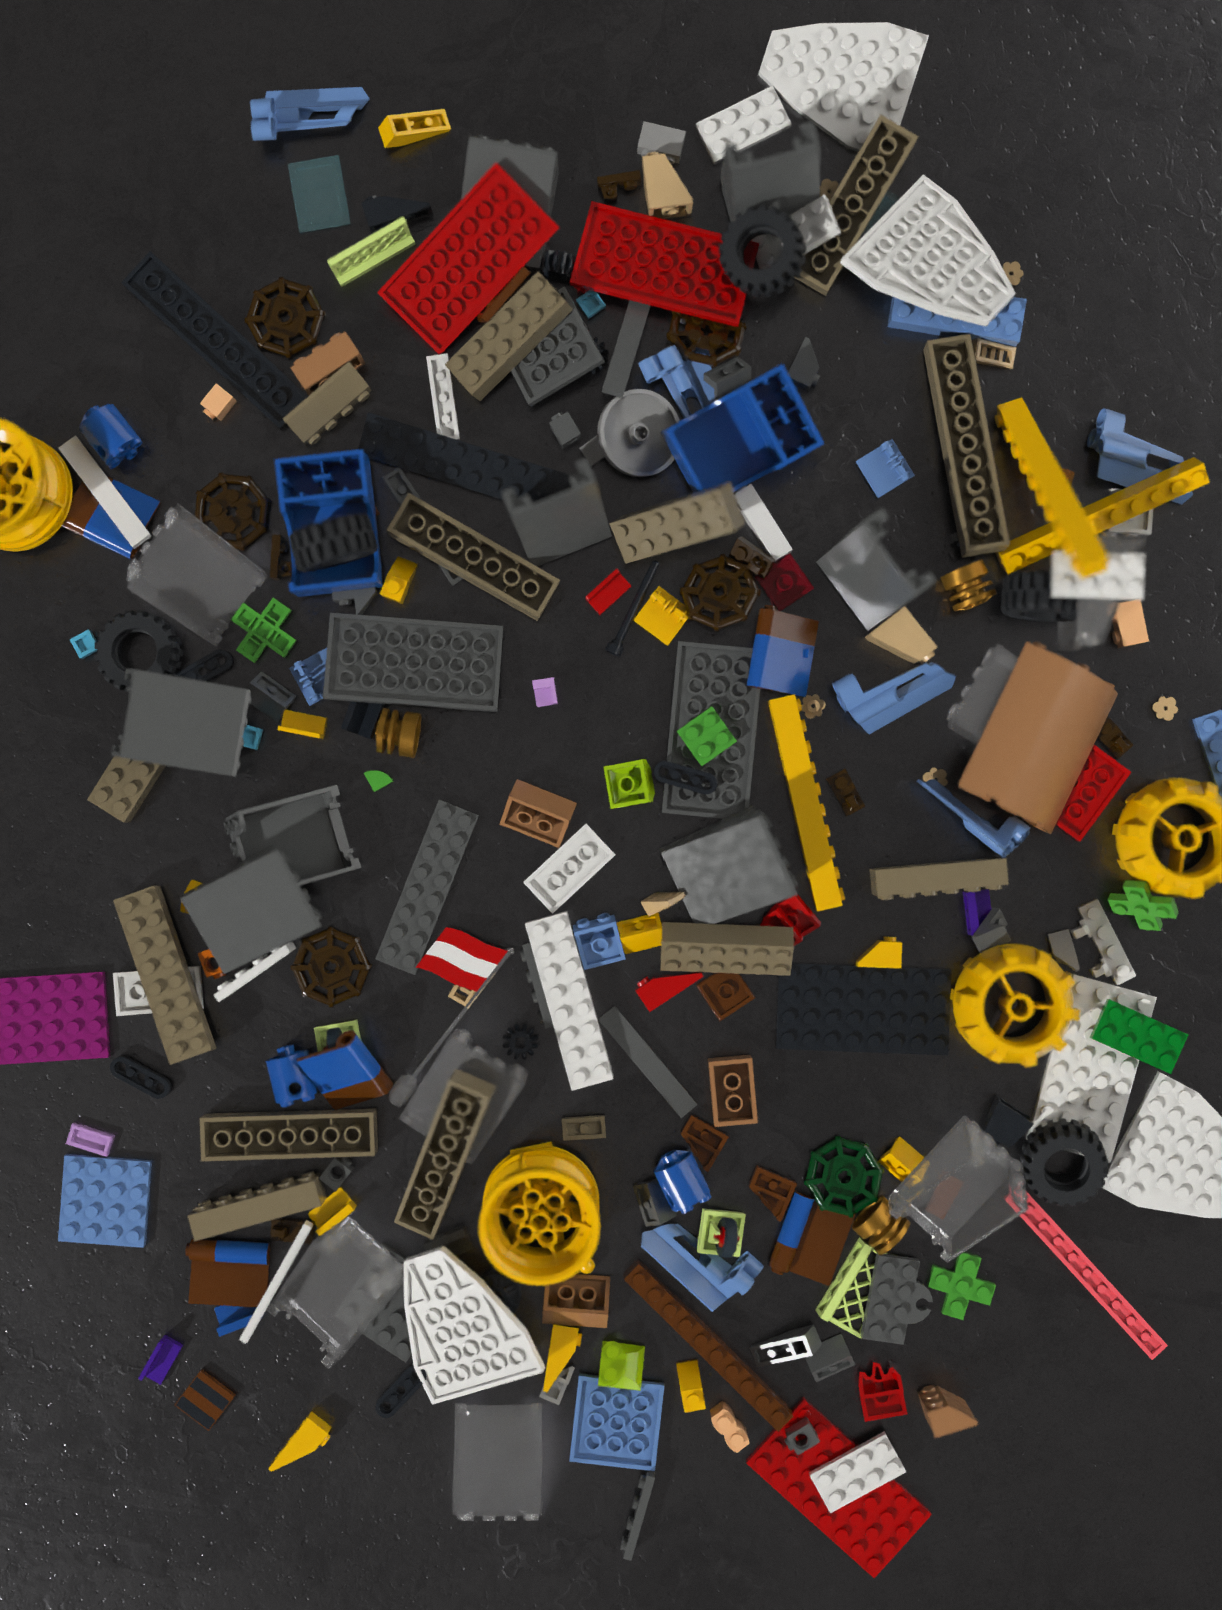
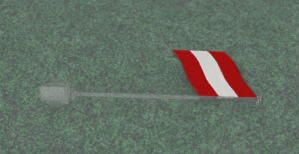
M446 927L415 968L433 972L457 986L476 991V993L412 1076L407 1074L406 1076L401 1075L387 1096L392 1104L401 1107L418 1089L416 1076L508 957L514 954L512 948L504 950L488 945L464 931Z

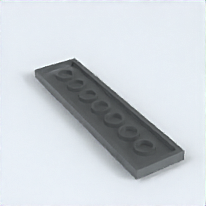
M440 799L438 800L375 958L376 960L416 975L418 968L415 967L424 956L479 815Z

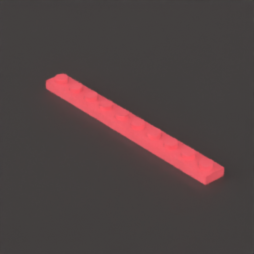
M1021 1185L1005 1198L1007 1203L1151 1360L1168 1346Z

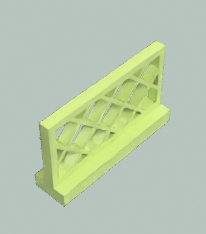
M401 217L327 260L341 287L414 246L416 243L411 236L404 217Z
M861 1237L855 1243L815 1310L820 1318L834 1323L862 1339L860 1336L862 1326L858 1331L852 1328L851 1320L862 1317L863 1322L865 1311H863L862 1302L867 1301L868 1295L860 1298L858 1288L870 1286V1269L874 1268L875 1263L868 1265L867 1258L871 1251L877 1254L874 1250L875 1247H871ZM866 1271L868 1280L857 1283L856 1276L858 1273ZM855 1289L857 1299L846 1302L845 1294L847 1291ZM858 1303L860 1313L849 1316L847 1306ZM844 1308L846 1317L840 1319L832 1317L837 1309Z

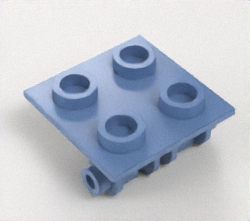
M893 439L884 442L880 447L856 461L877 498L915 476Z
M327 648L303 661L295 662L294 666L289 668L309 706L323 699Z

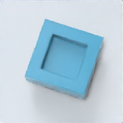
M589 290L576 299V303L587 319H590L606 308V305L595 291Z
M89 629L70 639L80 659L98 651V649H94L95 642L97 641Z
M247 725L243 732V746L258 750L263 729Z

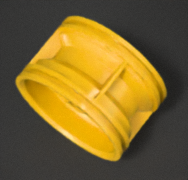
M0 419V550L12 552L25 551L49 540L64 523L72 502V479L64 459L54 448L30 436L16 425ZM10 447L5 453L3 452L2 448ZM30 465L33 473V481L29 479L31 475V470L29 468ZM18 504H25L23 508L19 511Z
M546 1145L525 1147L503 1158L492 1170L486 1182L479 1222L481 1244L491 1263L509 1278L531 1285H548L561 1282L575 1275L588 1263L597 1247L600 1233L599 1191L589 1168L572 1153L561 1148ZM518 1184V1190H517V1191L511 1190L513 1187H515V1186ZM536 1192L538 1196L533 1198L528 1196V1193ZM572 1193L575 1195L578 1202L569 1200ZM551 1196H558L560 1200L552 1201L549 1198ZM522 1208L524 1212L516 1213L514 1209ZM500 1214L510 1218L511 1223L507 1228L504 1227ZM563 1215L566 1216L567 1219L564 1221H560L557 1219V1217ZM527 1227L530 1228L531 1231L528 1233H524L521 1229ZM576 1227L575 1231L565 1239L564 1231ZM545 1231H549L553 1233V1235L547 1237L544 1236L542 1233ZM535 1238L542 1247H532L525 1244L531 1243Z

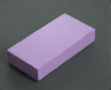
M74 1122L71 1125L66 1144L107 1157L115 1135Z

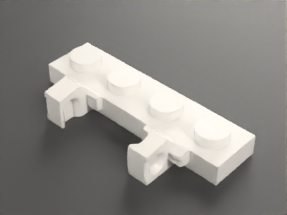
M1094 899L1078 907L1077 910L1082 918L1078 921L1080 926L1070 930L1074 939L1085 935L1092 938L1101 956V963L1089 969L1093 977L1097 978L1103 974L1106 977L1111 976L1115 985L1135 977L1136 974L1099 900Z

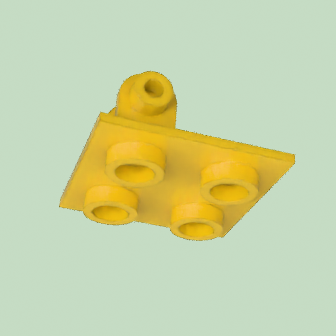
M658 586L633 621L668 646L687 621L688 611L683 603Z

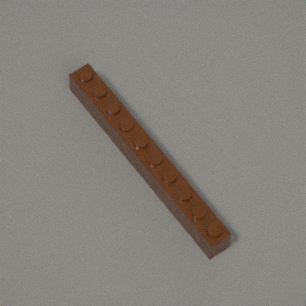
M639 1258L624 1272V1280L778 1432L793 1418L791 1408Z

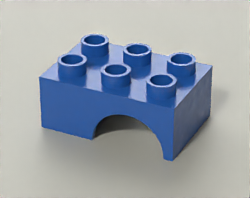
M783 364L767 371L660 432L693 493L730 482L733 492L824 444Z
M364 450L275 459L280 510L286 523L288 537L295 530L324 520L346 515L366 514L371 520L378 545L377 551L365 558L309 572H301L296 568L291 550L292 578L289 583L290 592L298 597L330 594L337 591L373 587L382 588L384 582L370 459Z

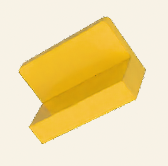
M285 710L281 726H278L277 730L324 739L328 718Z
M658 912L651 916L644 915L617 922L624 954L661 946L662 925Z
M898 1137L891 1149L878 1160L882 1166L910 1190L924 1180L931 1166V1163L901 1137Z
M339 1187L336 1192L334 1191L327 1197L322 1206L312 1209L308 1216L312 1221H315L318 1227L316 1233L323 1237L352 1213L357 1205L344 1189Z

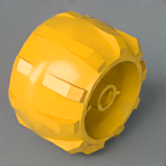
M1167 778L1147 785L1137 793H1132L1125 800L1126 805L1119 816L1118 822L1113 824L1112 835H1115L1116 849L1119 856L1117 862L1121 869L1126 870L1133 880L1147 882L1150 892L1166 897L1178 898L1202 897L1204 891L1217 883H1222V796L1218 794V786L1210 782H1199L1187 778ZM1181 803L1195 809L1202 816L1205 823L1195 827L1191 825H1171L1160 817L1159 814L1166 808ZM1153 825L1163 831L1161 841L1167 849H1170L1168 869L1157 860L1151 844ZM1208 831L1209 842L1204 856L1196 865L1183 871L1185 852L1197 849L1201 843V834Z
M1003 944L989 948L974 958L969 957L963 964L964 969L957 979L955 988H951L950 999L953 1001L955 1026L974 1050L999 1064L1000 1062L1020 1063L1025 1067L1037 1065V1059L1043 1057L1051 1050L1055 1049L1061 1052L1066 1047L1067 1043L1063 1040V1037L1068 1031L1071 1020L1079 1021L1080 1009L1074 1007L1071 987L1075 982L1071 974L1064 972L1056 961L1051 958V955L1035 947L1023 944ZM1015 971L1030 973L1042 986L1045 1001H1032L1028 996L1012 990L1004 974ZM996 980L1003 992L998 999V1006L1002 1014L991 1029L984 1015V999L989 987ZM1017 999V1007L1011 1009V1004ZM1034 1009H1045L1041 1021L1030 1032L1017 1037L1003 1036L1013 1019L1024 1021L1031 1017Z

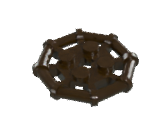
M279 277L278 280L259 290H254L248 315L244 319L260 350L265 349L284 355L286 358H291L293 354L313 344L316 345L322 320L326 317V314L312 291L313 287ZM279 289L280 294L277 297L270 298L269 300L265 297ZM286 289L299 292L297 297L286 294ZM305 298H307L313 310L306 312L302 304ZM263 302L265 306L262 315L259 316L257 315L260 303ZM285 312H288L290 319L282 322V319L279 317L280 314L284 315ZM314 318L310 333L304 330L307 319ZM263 322L268 332L264 336L257 325L258 323ZM300 334L304 336L305 339L293 345L290 344L291 339L297 338ZM272 337L283 339L284 346L272 343L270 340Z
M672 311L671 325L666 336L667 340L676 346L684 361L687 362L689 360L711 365L713 368L717 367V364L733 356H738L742 352L741 344L747 327L741 320L738 327L695 316L688 317L686 314ZM680 323L686 325L685 331H678ZM703 330H708L711 333L705 336ZM728 335H735L733 343L727 341ZM681 340H685L686 342L688 341L690 343V347L687 349V347ZM717 349H725V351L717 355L715 354Z
M221 472L200 491H196L197 498L195 516L192 520L193 525L199 528L210 542L211 547L232 548L244 551L249 544L264 532L267 533L271 499L267 498L255 483L254 477L250 475H230ZM228 483L241 484L242 488L240 491L229 489ZM221 485L223 491L214 498L210 497L209 494ZM249 489L256 496L258 501L252 503V501L246 495ZM205 500L211 503L209 506V516H203ZM229 507H237L235 511L237 515L235 517L232 515L227 516ZM255 508H260L259 523L254 521ZM212 521L218 528L215 535L206 523ZM251 525L255 527L252 532L243 538L241 533ZM224 533L236 534V540L222 538Z
M720 554L719 557L700 564L695 563L692 566L693 569L687 581L680 588V595H682L687 608L688 618L691 621L695 620L712 627L715 631H720L721 628L740 621L745 622L757 597L761 593L752 571L747 569L748 564H743L726 557L725 554ZM719 566V569L715 570L716 572L710 574V572H705L706 570ZM725 567L733 568L737 572L735 574L725 570ZM698 576L702 577L699 585L693 587ZM745 577L748 587L741 588L739 579ZM721 587H723V591L725 593L723 595L717 596L716 592L714 591L716 589L719 590ZM692 595H698L700 604L697 606L694 605ZM742 595L748 596L741 609L738 603ZM706 609L713 612L714 619L701 614L702 611ZM731 610H734L736 613L721 619L722 613L728 614Z
M329 926L328 929L307 938L303 937L300 940L301 945L293 965H290V969L293 970L302 991L301 995L329 1005V1007H334V1005L352 997H359L362 994L361 989L369 969H372V964H369L360 943L361 939L333 929V926ZM334 938L349 945L345 949L333 945ZM327 939V946L320 949L314 947L313 944ZM352 949L356 953L359 964H353L349 955ZM307 950L312 953L308 965L302 964ZM328 961L336 964L334 973H331L330 970L326 971L325 967L328 966ZM304 970H308L313 981L310 985H308L304 976ZM353 970H360L355 984H352L349 979ZM316 985L324 987L328 990V995L322 994L313 989L316 987ZM343 985L347 987V991L338 995L334 994V989Z

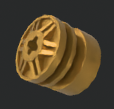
M984 560L976 561L940 577L946 591L952 589L957 591L949 600L954 601L959 598L961 600V603L952 606L954 612L976 607L987 602L992 596L997 594L996 589L987 592L984 589L992 585V581L981 582L980 578L989 573Z
M383 708L376 727L377 752L384 753L387 744V753L392 754L396 745L399 746V756L414 758L420 736L421 714L406 711L403 720H399V711L394 710L390 719V709Z
M883 1195L877 1197L879 1199L877 1203L874 1202L864 1208L852 1225V1229L862 1239L870 1237L868 1244L871 1247H875L874 1250L879 1255L893 1248L905 1235L910 1226V1221L906 1217L902 1218L903 1215L900 1211L892 1213L894 1206Z

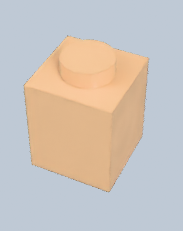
M216 383L200 404L205 408L203 412L212 420L216 417L222 421L237 401Z

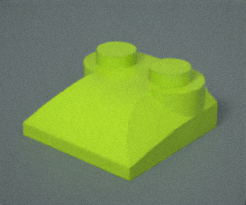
M646 759L604 766L611 809L653 802L655 790L651 768Z
M602 1341L598 1386L641 1391L645 1346L615 1341Z

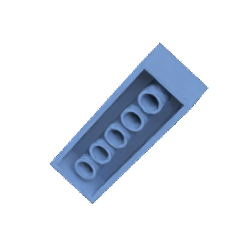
M892 296L887 327L944 337L970 334L971 340L980 338L1016 347L1020 342L1027 299L1013 297L986 327L939 315Z

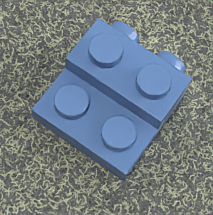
M602 913L595 920L589 921L587 918L578 920L575 925H572L584 970L626 959L614 915Z

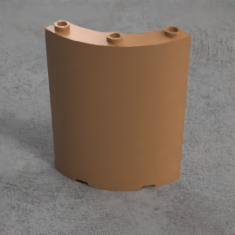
M1026 642L958 786L962 790L990 802L991 798L996 800V804L1000 808L1013 815L1021 816L1022 820L1031 826L1051 834L1118 693L1114 689L1115 686L1113 684L1103 681L1090 673L1088 666L1081 663L1076 665L1045 650L1046 646L1041 643L1034 642L1031 644Z

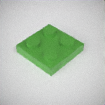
M712 706L676 731L701 767L737 742Z

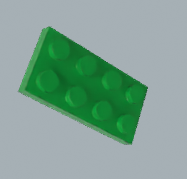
M1107 999L1090 1038L1171 1074L1188 1034Z

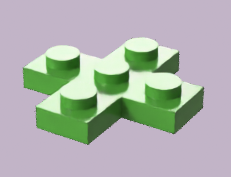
M272 598L261 615L245 603H242L231 621L247 631L248 634L236 651L253 663L258 660L267 646L285 658L297 642L296 639L280 629L292 610L275 598Z
M1125 880L1123 888L1126 894L1110 893L1108 898L1113 914L1134 915L1139 929L1147 931H1161L1163 925L1161 918H1177L1179 912L1173 897L1152 896L1145 881Z
M959 1250L953 1271L936 1265L932 1266L927 1286L947 1293L941 1311L942 1314L963 1320L969 1300L990 1306L996 1284L976 1278L982 1259L980 1256Z

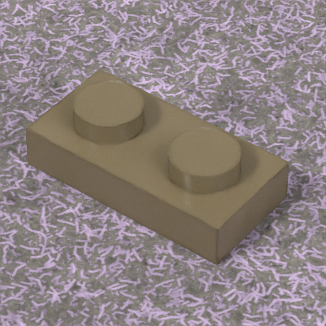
M605 1115L562 1118L563 1141L606 1138Z

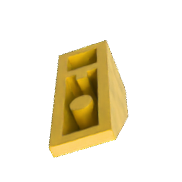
M445 109L388 115L378 129L384 147L390 148L408 145L451 130Z
M553 1325L543 1392L549 1391L576 1351V1346L580 1347L582 1333H578L579 1328Z
M311 1411L274 1458L268 1469L272 1472L314 1452L319 1445L323 1447L331 1437L328 1434L331 1426Z

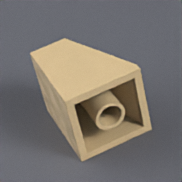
M651 152L646 154V156H642V176L648 215L665 220L691 216L692 197L665 154Z
M905 606L865 637L867 641L913 664L926 662L935 655L933 650L937 648Z

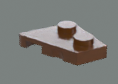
M693 1114L690 1115L681 1131L682 1137L702 1164L703 1169L709 1172L729 1135Z
M756 1166L749 1183V1188L760 1198L776 1219L781 1222L797 1182Z

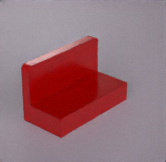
M617 568L592 590L585 599L601 615L632 586Z

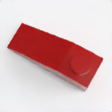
M687 972L654 976L650 979L645 977L636 983L638 987L635 988V991L648 1011L651 1012L704 976L702 972Z

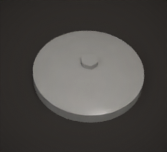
M646 389L625 391L623 398L616 396L609 401L600 415L597 433L601 451L607 461L623 474L633 477H648L657 474L674 461V457L660 432L679 422V417L673 406L664 397Z

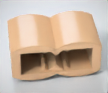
M721 1401L710 1409L712 1424L720 1434L724 1435L730 1449L738 1453L749 1444L748 1433L744 1424L735 1418L732 1408L727 1403Z

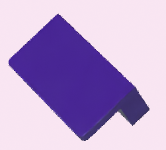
M981 889V891L963 892L968 935L973 936L992 910L989 889Z
M164 1335L155 1347L138 1379L142 1381L147 1377L161 1385L183 1344Z

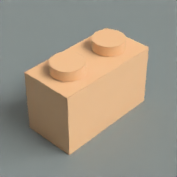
M1132 600L1109 606L1108 618L1114 627L1112 638L1118 648L1149 642L1141 600Z

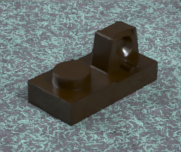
M640 170L597 177L598 191H602L604 201L616 200L617 188L633 190L637 186H641Z
M272 534L270 578L273 580H281V577L292 576V562L282 560L283 554L287 553V541H284L282 535Z
M742 536L737 538L729 554L734 560L748 564L747 569H750L762 579L768 576L775 562L774 558Z
M1107 716L1097 739L1115 759H1119L1133 744L1111 718Z
M846 768L826 778L846 817L866 807Z
M287 1218L271 1220L270 1240L293 1243L306 1220ZM310 1221L313 1223V1227L303 1244L314 1243L315 1221Z

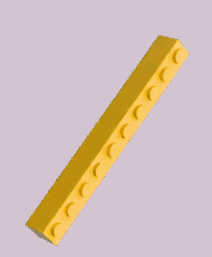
M1023 398L997 405L996 425L998 428H1002L1005 442L1010 443L1013 457L1018 458L1022 474H1026L1029 488L1031 490L1034 489L1038 505L1043 506L1046 520L1048 522L1051 521L1055 537L1060 538L1064 554L1069 555L1073 571H1077L1081 579L1107 571L1108 555Z
M1192 457L1089 504L1082 509L1095 533L1098 534L1210 482L1204 463ZM1050 522L1009 541L1010 545L1005 551L995 552L1000 567L1007 574H1010L1052 555L1054 551H1061L1062 546L1060 538L1055 537L1053 525Z
M795 694L769 700L768 704L815 910L822 911L843 906L842 901L845 900L843 888H839L837 882L840 879L838 867H834L832 860L835 858L833 845L829 846L828 837H831L828 824L824 825L823 816H826L823 803H819L818 795H821L819 783H815L813 774H816V767L814 761L810 762L809 753H812L809 740L805 741L806 723L804 719H800L799 711H802L801 701L799 698L796 699Z

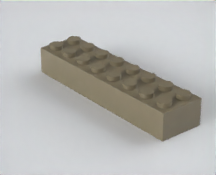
M880 114L830 200V205L841 233L805 253V265L800 266L802 272L799 277L794 276V278L827 296L844 267L841 264L842 258L861 238L916 144L917 135Z
M410 493L406 496L387 529L388 536L536 621L541 617L560 583L558 578Z
M154 885L113 900L170 1065L216 1049L161 887Z
M455 1069L445 1088L394 1223L434 1240L441 1227L496 1088L495 1085Z
M377 1108L204 1114L200 1117L201 1161L375 1156L378 1152Z

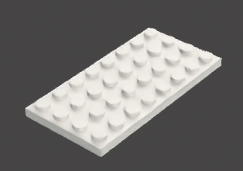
M1071 974L1075 982L1071 987L1074 1007L1080 1009L1079 1021L1071 1020L1068 1031L1063 1037V1040L1067 1043L1066 1047L1061 1052L1055 1049L1050 1051L1032 1115L1034 1125L1028 1130L1027 1136L1030 1132L1035 1133V1128L1040 1124L1046 1126L1047 1121L1053 1120V1123L1059 1122V1119L1066 1118L1067 1122H1070L1072 1119L1077 1120L1080 1126L1086 1124L1090 1127L1091 1131H1095L1102 1142L1108 1163H1111L1139 1060L1095 1041L1090 1036L1107 999L1151 1018L1157 997ZM1068 1149V1150H1065V1151H1068V1152H1072V1153H1076V1154H1079V1155H1083V1154H1081L1080 1152L1075 1151V1150H1069V1149Z

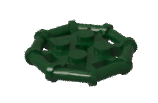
M835 1136V1139L815 1151H811L804 1185H807L821 1211L826 1210L852 1218L854 1214L874 1202L877 1203L881 1179L885 1171L873 1155L868 1143H860ZM843 1147L858 1152L855 1157L843 1154ZM836 1148L838 1155L828 1161L822 1157ZM863 1156H865L872 1169L865 1170L860 1162ZM818 1162L824 1165L821 1178H815ZM843 1171H847V1175L850 1176V1180H846L845 1183H842L841 1178L838 1177L839 1173L842 1174ZM867 1176H873L870 1192L864 1189ZM816 1184H824L829 1193L825 1198ZM860 1193L866 1196L852 1205L851 1199ZM833 1197L846 1200V1206L830 1202Z

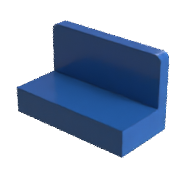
M216 1306L214 1311L219 1321V1326L216 1328L219 1337L246 1327L257 1307Z

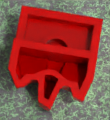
M795 895L777 902L765 915L760 926L793 927L794 946L803 941L804 936L820 927L821 921L801 897Z
M873 1362L871 1377H868L865 1372H859L858 1386L864 1422L907 1415L901 1375L893 1367L889 1368L887 1374H884L881 1365Z

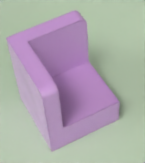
M554 677L532 680L537 707L558 704Z

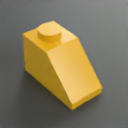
M398 556L386 576L380 595L403 604L418 564Z
M885 936L883 940H877L855 961V965L857 967L901 968L902 942L896 941L897 937Z
M698 1360L676 1362L684 1413L706 1409Z

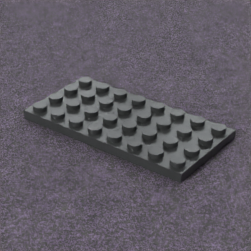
M330 613L323 699L497 712L503 626Z
M678 641L667 761L714 775L717 780V787L711 794H701L664 783L662 813L724 819L749 807L760 689L747 686L753 648ZM712 706L737 742L701 767L676 731ZM667 768L665 771V776H667L669 773ZM682 774L681 780L687 782L689 775ZM707 779L702 781L704 788L710 786V782Z

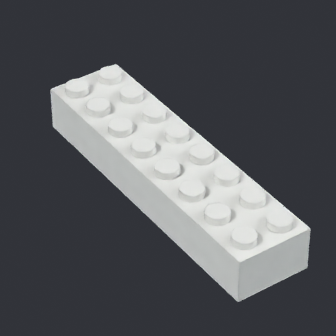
M568 911L526 922V930L571 1090L612 1080L614 1075Z

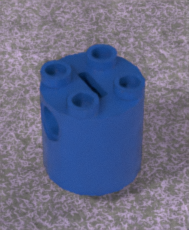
M107 404L102 407L97 405L90 408L85 413L79 426V431L110 469L117 467L125 458L127 460L134 458L138 454L136 449L143 443L113 404Z
M293 1044L277 1048L278 1056L266 1060L275 1103H280L281 1107L293 1105L294 1100L301 1098L302 1102L315 1099L314 1094L318 1092V1089L297 1063V1059L309 1055V1051L307 1049L295 1051ZM297 1082L300 1084V1088L297 1091H291L288 1088L289 1085Z
M672 1150L661 1156L658 1165L653 1169V1173L672 1211H681L684 1214L694 1208V1204L706 1202L711 1198L710 1189L692 1152Z

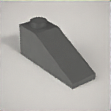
M810 1325L793 1329L751 1345L749 1348L756 1366L762 1367L813 1356L822 1343L815 1326Z

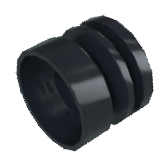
M495 1266L489 1268L482 1274L481 1279L495 1295L497 1291L501 1292L499 1299L512 1313L516 1312L522 1295V1283L509 1278Z

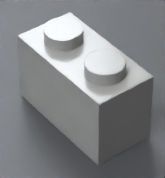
M643 121L637 154H641L642 157L651 152H658L659 154H665L670 164L679 163L686 131Z

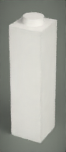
M752 484L747 487L745 485L735 491V497L741 513L766 554L774 558L776 562L791 553L792 547Z

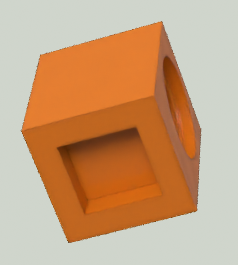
M210 949L198 953L206 978L213 975V978L217 979L226 975L222 972L220 966L218 969L211 966V959L214 956Z

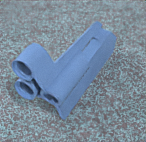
M362 87L267 91L264 99H251L252 138L254 141L276 140L277 132L346 126L351 121L355 111L361 110L370 99ZM338 111L334 119L308 120L313 112Z
M675 345L638 363L647 384L660 378L664 380L684 418L691 415L686 403L687 398H697L702 408L715 401L714 388L704 381V373L712 370L711 365L689 360L687 362L684 361Z
M1106 408L1099 412L1096 420L1097 427L1090 432L1087 439V446L1096 450L1100 455L1096 477L1126 487L1163 471L1146 464L1149 453L1168 459L1170 467L1184 462L1182 456L1124 433L1125 415ZM1190 491L1170 501L1183 504L1193 496V492Z
M926 662L865 692L862 691L853 674L840 678L833 682L832 686L845 712L849 711L855 721L868 734H871L952 688L956 676L934 662ZM921 673L924 674L897 690V687Z
M920 779L917 780L920 785L962 817L965 828L1002 858H1005L1011 851L1016 849L1030 833V827L1015 815L1012 818L1009 817L998 830L986 819L980 818L955 798L947 788L935 779H930L925 783Z
M667 1224L642 1233L641 1247L712 1312L735 1293L739 1292L741 1295H744L754 1284L755 1280L753 1279L758 1276L764 1267L748 1251L744 1252L733 1266L720 1256L700 1253L698 1261L674 1239V1237L681 1236L697 1250L698 1239L679 1224Z

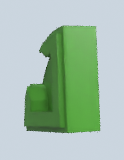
M372 770L364 773L374 792L393 782L389 775L381 771Z

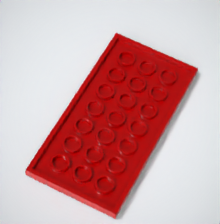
M496 162L377 293L440 355L560 227Z
M591 201L570 279L571 286L735 327L739 325L747 295L738 287L736 288L720 264L719 258L721 254L718 250L719 245L723 244L720 239L721 233ZM753 241L748 243L743 255V261L749 269L754 267L760 244Z
M802 1397L792 1409L793 1418L779 1432L774 1429L747 1458L746 1464L867 1573L875 1578L932 1514L895 1479L830 1513L809 1472L853 1449L857 1445ZM807 1417L817 1432L820 1443L797 1455L794 1449L790 1451L784 1440L786 1438L785 1429ZM800 1433L796 1435L795 1439L801 1441L806 1435Z

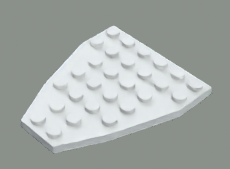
M888 22L818 23L773 30L758 75L770 87L773 86L776 93L795 111L810 122H813V124L847 149L859 152L880 114L898 125L901 124L929 35Z
M922 175L841 260L842 265L877 291L939 315L986 327L1015 295V291L994 251L962 206L954 197L925 175Z
M1157 1072L1117 1147L1111 1163L1107 1166L1109 1172L1108 1177L1104 1178L1106 1183L1103 1189L1138 1207L1203 1218H1222V1117L1197 1091Z
M441 1246L405 1259L404 1308L413 1365L432 1405L543 1373L545 1370L544 1363L528 1330L486 1283L446 1247ZM421 1369H424L426 1371V1380L424 1379Z

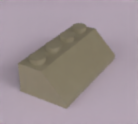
M348 362L286 415L283 420L306 446L314 445L321 439L320 435L323 432L332 430L337 425L336 421L342 416H348L354 410L353 406L358 402H364L370 396L369 392L372 390L352 364Z

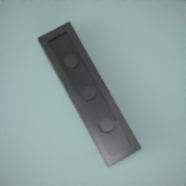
M530 942L522 945L523 949L520 950L522 961H527L529 970H526V976L529 983L533 982L534 991H531L535 1004L538 1003L540 1011L537 1012L540 1024L545 1025L546 1029L553 1027V1022Z
M646 1470L645 1475L641 1474L638 1488H641L639 1496L635 1495L632 1504V1508L635 1509L634 1514L628 1518L626 1529L629 1530L627 1537L623 1536L620 1550H623V1559L632 1561L654 1485L655 1471Z

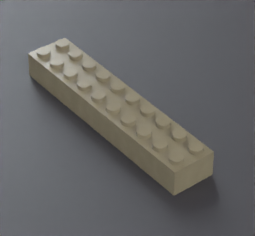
M966 334L929 340L923 351L961 556L963 558L1005 551L1010 542L971 335Z

